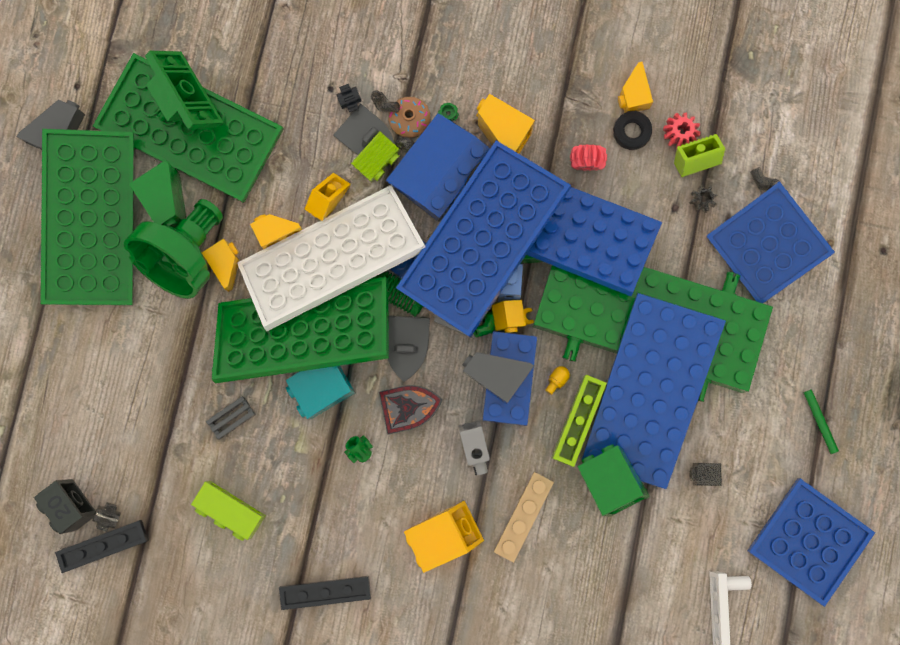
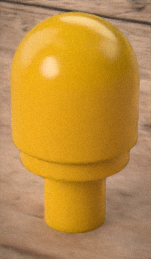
M564 366L556 367L549 376L548 381L550 383L545 391L552 395L557 388L561 389L570 378L569 370Z

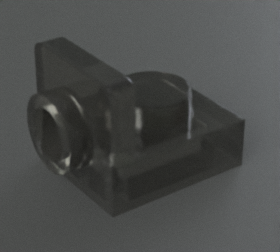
M693 463V467H690L689 470L690 481H693L695 486H722L721 463Z

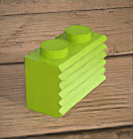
M379 131L351 164L372 183L374 179L379 181L385 174L384 169L388 164L392 166L398 160L400 150Z
M717 134L710 135L709 137L706 136V138L701 140H694V142L689 144L686 143L685 145L678 146L674 165L681 177L722 164L726 150Z

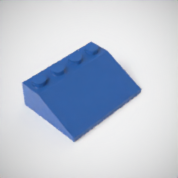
M437 113L386 179V182L437 221L465 186L471 171L483 160L490 148L473 134Z

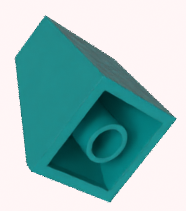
M341 366L300 371L286 380L288 386L285 388L291 398H296L299 404L296 406L302 418L306 416L309 420L356 394Z

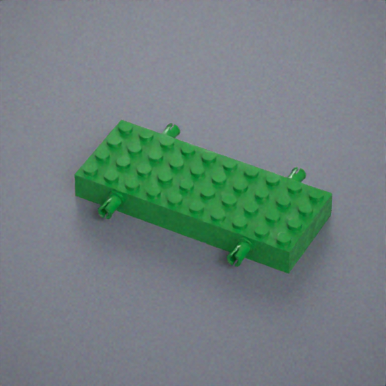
M551 265L532 327L568 339L562 358L568 360L570 352H572L569 361L576 362L580 345L583 343L617 354L637 292L724 319L726 322L698 401L704 402L708 384L711 383L740 393L749 392L773 306L737 296L735 291L740 275H734L733 272L726 273L723 288L718 290L644 267L632 296H628Z

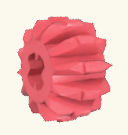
M687 112L683 113L682 117L676 113L673 118L667 119L668 125L663 127V131L667 132L664 135V139H670L669 146L675 143L677 149L682 144L685 145L686 143L694 142V140L697 141L696 137H699L701 132L696 130L699 128L700 123H693L695 116L688 119ZM679 128L683 129L685 133L681 134Z
M594 144L579 145L572 148L570 155L572 168L583 171L602 170L606 166V148Z

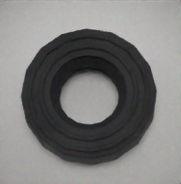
M628 111L616 120L613 128L614 138L621 147L628 150H637L645 146L650 140L652 124L643 113ZM629 123L637 124L641 129L640 135L636 138L628 137L625 133V126Z

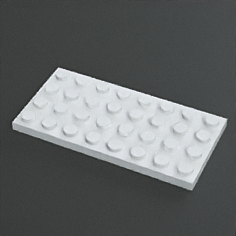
M390 185L325 218L323 221H319L237 262L262 325L266 331H269L418 255L425 248V245L396 192Z

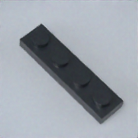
M142 520L59 550L55 554L61 573H65L147 542L149 539Z
M369 576L280 586L281 610L371 600Z

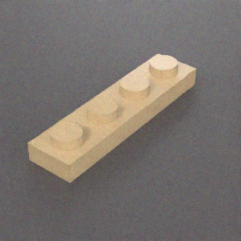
M533 472L494 549V553L514 563L554 484L553 481Z

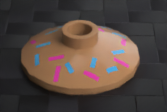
M404 97L392 105L389 111V123L397 135L404 138H415L420 136L430 124V111L422 100L415 97ZM407 112L413 113V116L411 118H407L405 114Z

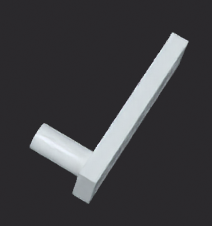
M709 571L713 645H730L728 591L750 590L752 585L749 576L727 577V573Z

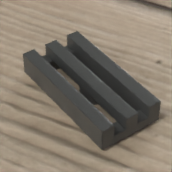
M242 396L208 419L206 423L211 427L216 438L220 440L256 414ZM243 403V407L232 413L230 416L219 422L217 425L214 424V422H216L218 419H220L221 417H223L224 415H226L234 408ZM247 410L249 412L222 432L218 430Z

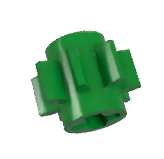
M364 435L361 438L353 436L347 441L345 445L347 450L344 453L353 463L357 460L363 463L371 457L372 451L370 449L373 448V445Z

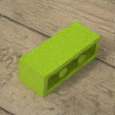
M212 481L204 482L191 503L196 508V513L203 517L208 515L213 518L215 525L222 529L229 528L233 531L232 535L242 541L244 539H252L266 516Z

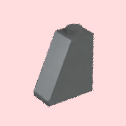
M58 99L22 129L16 137L42 150V129L78 130L85 114L79 110L80 106L70 100H67L65 103Z
M478 352L474 356L469 354L462 364L465 367L463 373L506 404L534 367L533 364Z

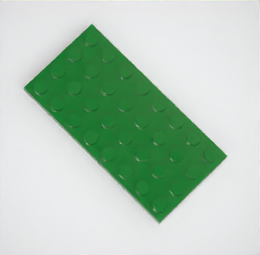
M133 53L95 120L93 127L99 131L134 132V148L160 162L167 160L176 170L244 203L282 134L283 126L204 87L203 89L224 122L219 128L188 129L183 121H160L156 117L157 115L154 114L159 106L146 86L154 77L155 72L151 69L147 59Z
M42 129L41 305H133V263L129 259V252L124 249V241L134 231V191L129 183L134 181V132Z
M386 277L369 279L269 331H266L263 327L252 298L218 303L212 381L215 384L389 359L388 280Z

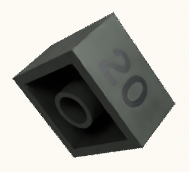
M73 479L56 480L33 497L37 502L38 510L46 514L50 520V527L59 534L77 531L97 515V512Z

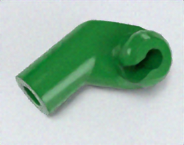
M487 312L484 316L485 319H483L484 324L478 326L473 333L475 337L492 334L495 331L493 313Z

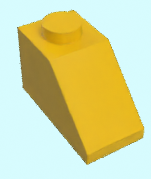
M638 62L623 86L620 96H618L619 107L624 109V113L647 110L653 104L643 62Z
M332 173L312 189L305 210L323 221L334 211L351 184L335 173Z
M265 214L260 215L254 219L255 222L250 224L263 249L303 230L299 223L270 214L267 216Z
M222 239L201 253L223 288L230 292L233 290L238 270L237 262L240 261L236 255L239 251L233 242L229 243Z

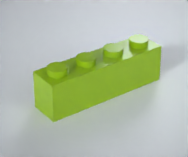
M588 375L583 376L553 451L552 459L571 467L575 466L606 387V382Z

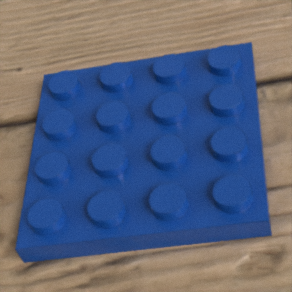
M780 181L707 235V238L733 272L740 275V281L753 298L760 303L766 302L835 253Z
M797 478L747 551L825 607L876 532L801 478Z

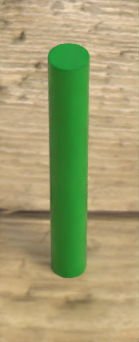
M812 389L803 392L830 454L839 452Z

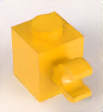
M522 300L502 301L492 305L496 331H505V333L513 334L518 332V328L534 323V320L526 318V313L532 312V309H523Z

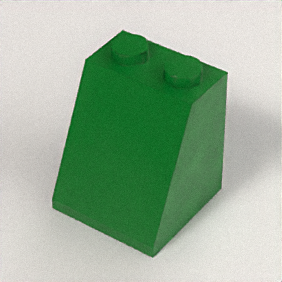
M167 160L129 183L153 222L175 228L182 219H186L180 173Z
M612 444L601 450L602 454L596 457L590 455L581 460L583 464L577 466L602 516L611 517L650 497L622 447L618 445L614 447Z

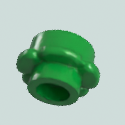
M452 103L442 104L438 111L440 115L450 121H456L459 116L457 106Z

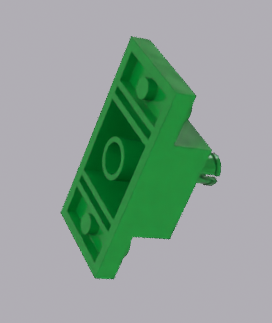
M150 50L145 55L151 69L155 72L154 77L146 86L159 106L154 114L157 115L156 117L160 121H183L188 129L219 128L224 123L181 51Z

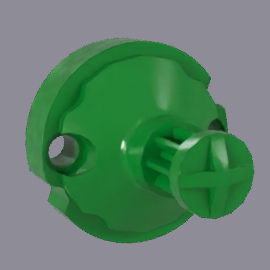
M199 199L190 215L186 219H182L175 228L149 221L140 223L124 241V249L129 252V259L134 266L155 285L177 297L185 299L194 298L210 279L206 261L199 247L206 240V235L214 225L216 226L222 221L223 215L213 203L205 199Z

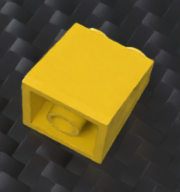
M489 94L486 100L483 98L476 109L478 110L476 117H478L479 128L491 145L497 140L520 154L533 132L535 120Z
M465 500L404 531L406 542L412 548L416 556V562L421 567L423 573L467 554L484 541Z

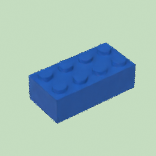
M493 331L490 355L528 362L534 365L537 337ZM534 367L507 404L486 389L482 421L522 426L528 425Z

